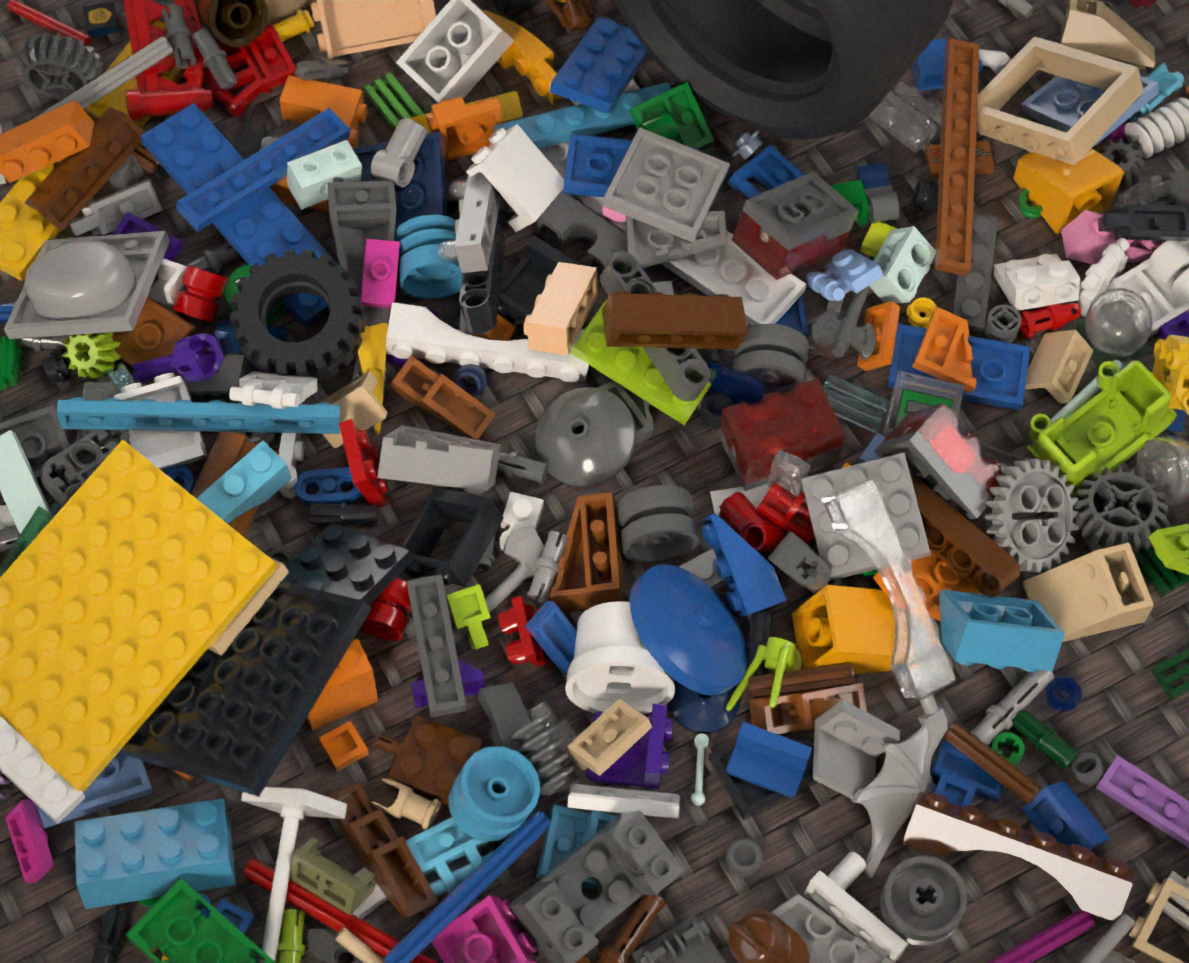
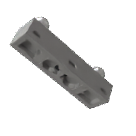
M478 172L471 177L468 175L467 180L454 181L450 185L449 193L451 197L459 200L460 219L455 220L456 240L443 241L437 247L439 258L444 261L458 260L462 273L488 270L501 194L483 173Z

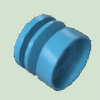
M422 215L407 220L395 231L394 241L400 242L398 256L399 284L405 294L413 298L431 300L452 296L461 290L463 273L461 272L454 248L456 240L454 219L442 215Z

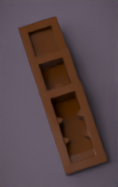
M359 781L327 796L347 804L345 819H334L363 866L375 874L374 881L405 920L438 903L403 836L397 839L381 808L376 811L374 810Z

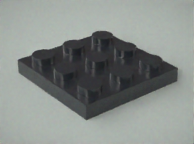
M331 523L286 567L289 573L282 581L364 600L370 605L410 565L413 559L410 551L342 525Z

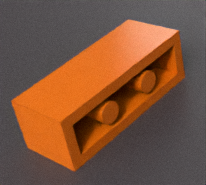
M73 100L0 134V173L11 183L90 147L95 122L80 104Z

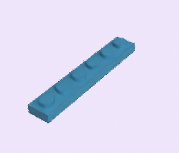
M667 82L623 93L609 114L579 104L494 125L493 134L502 127L506 131L518 124L536 147L540 149L570 141V134L591 136L634 125L635 123L629 109L672 88Z

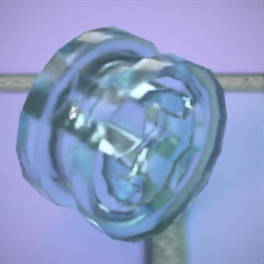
M123 363L118 365L116 371L111 369L107 371V375L118 394L122 393V387L134 383Z

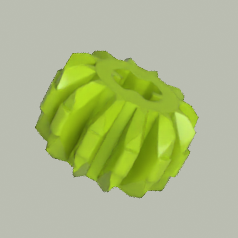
M114 332L69 335V338H65L61 342L68 348V351L62 356L70 358L71 362L68 369H78L79 377L90 376L91 378H99L116 368L114 361H118L122 356L115 351V348L121 342L113 341Z

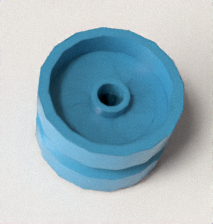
M506 747L484 748L475 752L454 780L448 797L450 813L457 826L473 838L482 841H501L506 839L525 822L528 815L537 805L540 794L539 776L531 762L519 752Z

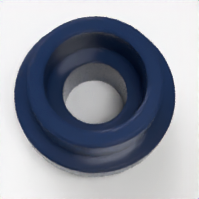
M467 364L457 369L453 382L472 397H477L485 390L487 377L478 366ZM465 377H473L476 383H468Z

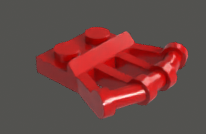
M270 25L265 27L260 37L257 36L249 42L251 44L245 47H232L216 40L220 50L225 51L226 54L236 53L226 57L231 70L244 65L248 67L234 74L237 78L236 85L228 90L221 89L210 69L206 67L203 82L208 84L207 90H211L212 99L219 100L227 107L228 113L238 117L244 112L246 106L259 94H269L270 89L285 84L288 75L296 77L295 71L297 69L274 26ZM252 82L236 97L228 92Z

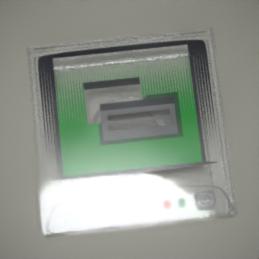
M898 370L883 435L896 438L903 432L906 434L912 430L913 432L919 431L924 437H932L934 434L940 433L947 425L955 432L965 385Z

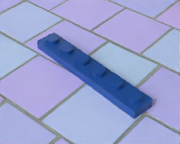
M328 108L177 201L176 209L198 232L287 176L288 162L349 138L351 129Z

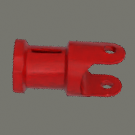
M1065 302L1043 306L1031 311L1020 310L1018 312L1021 315L1022 321L1019 330L1026 339L1032 338L1034 333L1047 329L1051 331L1059 330L1067 322L1079 318L1081 308L1076 303L1069 304ZM1073 308L1076 309V313L1074 315L1072 314Z

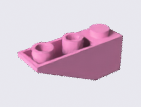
M1085 210L1061 229L1066 258L1088 264H1098L1103 258V251L1109 244H1115L1119 239L1117 238V232H1098L1097 219L1104 215ZM1127 240L1129 247L1124 252L1129 257L1127 263L1146 261L1164 241Z

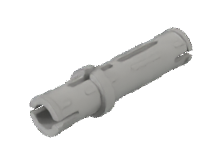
M1038 670L1034 673L1029 672L997 705H991L986 710V716L970 732L988 745L1001 731H1007L1013 725L1012 720L1016 714L1031 703L1054 680L1053 673L1046 670Z

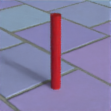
M9 0L7 4L9 11L56 34L60 33L64 37L72 36V39L76 41L83 40L84 46H89L91 43V36L17 0Z

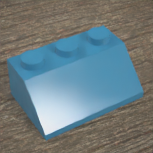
M941 589L939 598L942 644L954 661L968 666L973 665V663L987 664L997 669H1004L1006 666L1018 667L1033 673L1038 670L1053 671L1065 632L1038 601L1002 596L992 598L984 594Z

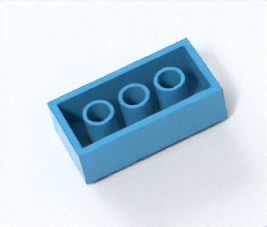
M224 798L75 822L76 885L85 909L163 897L180 879H183L195 891L236 885L231 821Z

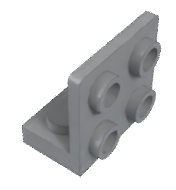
M844 700L840 701L815 720L813 779L852 799L858 789L867 787L876 779V758L884 753L880 748L886 743L896 744L900 742V730Z

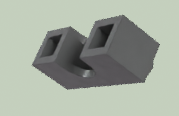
M563 191L557 195L537 219V233L560 250H563L569 243L575 240L582 239L591 242L593 246L588 250L587 266L597 267V276L599 277L611 254L616 251L627 252L625 231L621 232L611 225L605 216L596 214L588 209L578 197H571L563 193Z

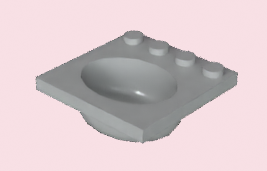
M166 231L44 241L37 259L26 271L24 287L5 325L4 330L8 338L17 339L133 331L170 242Z

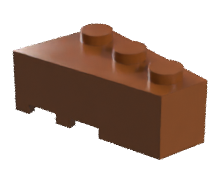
M613 493L578 496L566 536L567 543L563 557H560L558 564L559 571L555 586L552 587L549 596L551 602H555L563 613L588 610L593 606L608 602H626L620 526L618 525L616 502Z

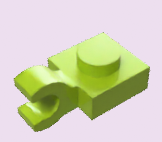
M480 584L447 594V605L454 628L466 627L467 639L471 649L476 650L488 646L481 621L491 617Z

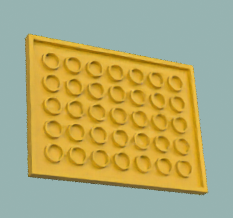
M122 439L0 577V716L38 750L42 759L76 790H81L84 793L278 568V565Z

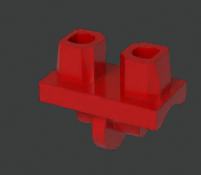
M774 482L757 507L756 512L765 517L770 523H774L786 530L787 533L789 531L793 532L808 545L814 537L807 502L803 501L805 494L800 492L798 496H795Z
M522 596L511 599L513 607L497 615L500 627L506 635L519 631L520 635L519 640L508 643L505 646L508 660L514 665L531 662L536 667L547 664L543 648L525 627L539 609H536L534 613L533 606L524 604Z

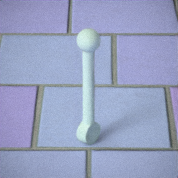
M703 733L696 735L694 739L698 750L695 793L692 794L691 801L696 806H700L705 802V795L702 793L705 748L709 744V738Z

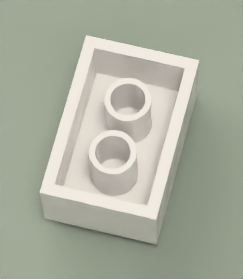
M450 0L396 63L438 103L446 99L452 100L459 97L464 99L515 40L472 0Z

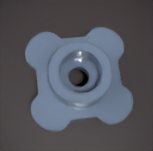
M757 130L753 134L746 131L734 143L738 149L732 155L735 157L739 153L746 160L763 143L757 136L761 131Z

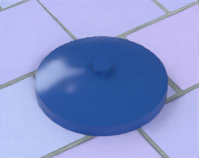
M665 564L648 569L634 582L630 592V612L634 626L648 652L668 675L688 689L705 695L726 693L744 678L748 667V651L745 648L746 642L742 630L729 607L707 583L683 568Z

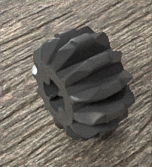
M1121 137L1116 143L1107 138L1103 145H1097L1094 150L1121 167L1124 171L1119 188L1126 193L1131 186H1136L1139 183L1141 174L1145 169V161L1142 160V150H1133V142L1128 145L1123 144Z

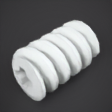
M1181 97L1175 102L1155 110V112H1150L1144 117L1126 124L1125 136L1128 143L1133 142L1134 149L1142 150L1143 157L1149 158L1153 155V152L1159 153L1163 151L1164 147L1169 148L1174 145V142L1180 143L1184 141L1185 137L1189 138V100Z

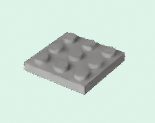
M639 127L603 198L602 206L694 243L728 173L730 163Z
M904 452L801 479L819 555L830 567L831 575L829 581L931 556Z

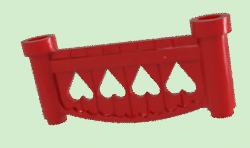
M123 0L132 55L158 38H166L168 31L152 24L163 17L162 10L164 8H167L170 14L168 7L151 0ZM172 0L174 5L181 6L185 25L190 29L192 36L197 31L203 29L194 0ZM192 40L190 43L196 63L192 66L189 59H187L190 68H186V71L183 73V76L188 80L187 83L180 85L160 77L176 66L175 58L167 56L136 76L138 89L125 91L127 113L134 122L143 121V117L174 115L193 103L201 112L213 109L211 90L202 88L205 74L204 59Z

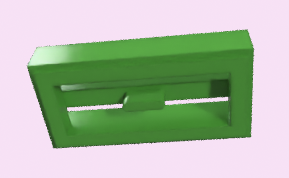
M390 72L385 75V80L382 81L380 78L375 80L374 86L366 85L364 91L395 131L399 121L377 93L381 92L402 119L412 117L388 87L392 89L413 117L423 115L424 113Z

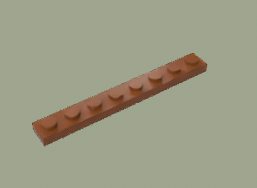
M949 38L945 44L935 270L966 276L971 271L979 44Z

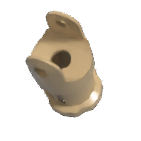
M382 778V781L398 788L399 794L392 806L385 807L371 801L374 807L377 809L381 808L382 812L398 819L405 817L422 825V829L425 831L434 825L441 807L440 800L430 801L415 794L413 788L397 781Z

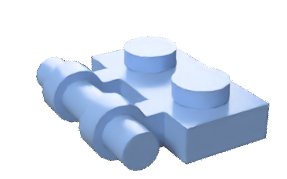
M849 249L837 253L832 258V261L824 266L826 272H809L806 275V282L813 291L821 293L826 299L840 301L850 290L858 293L884 276L879 264Z

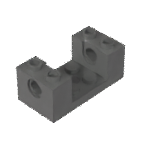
M640 810L625 812L608 823L508 906L550 963H575L599 943L594 936L598 931L640 896L658 894L682 874L684 870ZM586 878H592L598 886L597 895L591 900L586 899L581 892V885Z

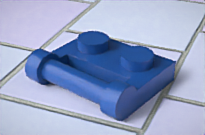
M770 145L735 172L728 184L735 191L740 190L750 199L762 194L761 191L748 181L752 177H755L768 190H771L804 176V174Z

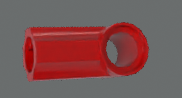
M735 492L730 497L725 498L719 506V515L758 553L771 554L785 537L783 529L774 523H770L765 517L756 512L757 508L741 492Z

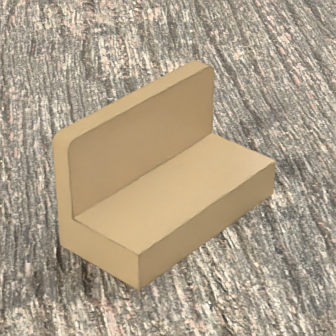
M1076 330L1044 334L1028 367L1025 389L1046 388L1059 404L1070 403L1093 353V349Z
M370 371L320 401L331 405H340L341 422L352 418L359 429H369L385 419L388 414L373 394L378 380ZM341 431L340 434H323L334 448L344 444Z

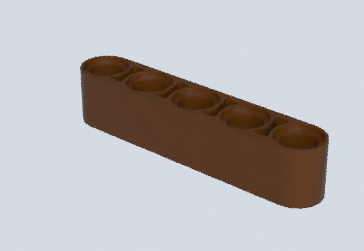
M910 472L929 549L982 594L992 598L999 596L1019 577L1020 566L1018 562Z

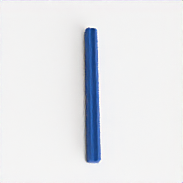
M536 811L394 947L386 955L384 962L410 963L548 829L551 824L549 818L541 811Z

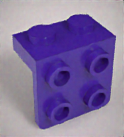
M652 704L651 716H646L652 728L600 776L590 768H587V778L592 782L658 789L660 774L667 775L670 753L662 752L663 740H671L673 718H666L667 705ZM604 711L596 712L593 716V722L596 719H598Z

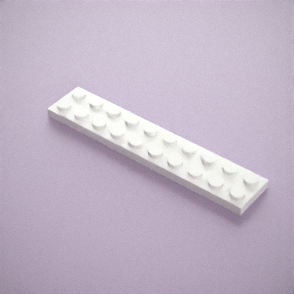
M569 141L540 148L539 150L565 179ZM568 194L571 197H578L588 209L604 216L602 197ZM609 220L611 225L618 230L626 232L625 222ZM727 230L725 246L661 263L707 296L727 294L732 297H742L745 318H747V322L751 326L755 324H775L806 289V283Z

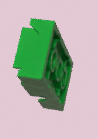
M180 879L126 934L131 943L153 963H256L257 956L255 953L264 963H276L183 879ZM199 905L209 913L210 917L208 919L196 909ZM158 949L168 960L160 961L153 954L154 951Z

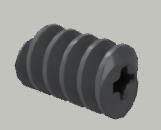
M550 714L521 726L510 737L511 742L523 741V744L516 751L522 755L530 756L527 760L536 769L539 782H542L539 796H550L580 782V779L568 780V776L575 770L573 765L562 766L561 764L569 756L568 753L555 752L563 743L562 740L549 739V736L556 730L555 725L543 726V722Z

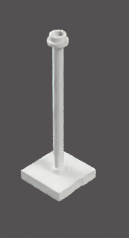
M265 787L259 797L242 792L241 801L280 813V817L284 818L262 944V951L273 961H275L299 820H303L304 816L345 819L346 803L306 789Z

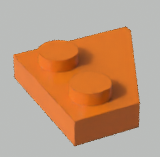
M936 307L912 367L972 393L977 382L976 378L972 377L970 362L973 360L972 348L968 343V321Z

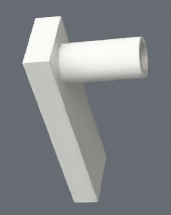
M849 852L828 876L819 870L810 880L804 896L820 910L836 920L835 922L844 930L868 943V947L883 958L886 956L896 963L908 943L845 892L866 868L863 858L855 852Z

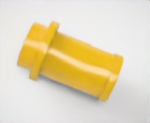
M296 10L297 14L277 24H273L282 43L304 31L307 34L310 33L314 23L307 10L302 12Z

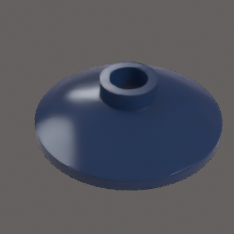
M674 680L675 694L669 702V707L673 717L684 728L696 733H714L727 727L736 717L740 706V698L731 711L726 709V705L737 685L726 693L712 695L708 699H703L699 696L698 692L690 690Z

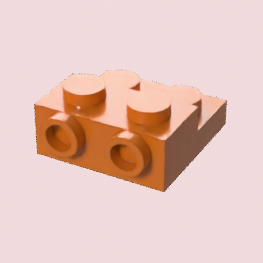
M463 97L452 100L446 99L432 105V114L426 115L430 132L440 131L444 136L445 162L474 154L484 146L488 148L491 144L488 139L493 135L494 125L502 124V109L498 98L487 101L481 100L467 107Z

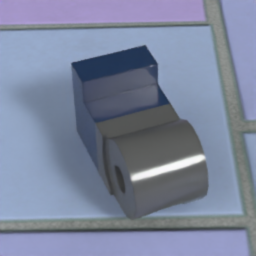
M886 162L857 167V181L861 180L869 204L868 218L872 224L899 218V202L897 194L893 191L888 178L889 170Z

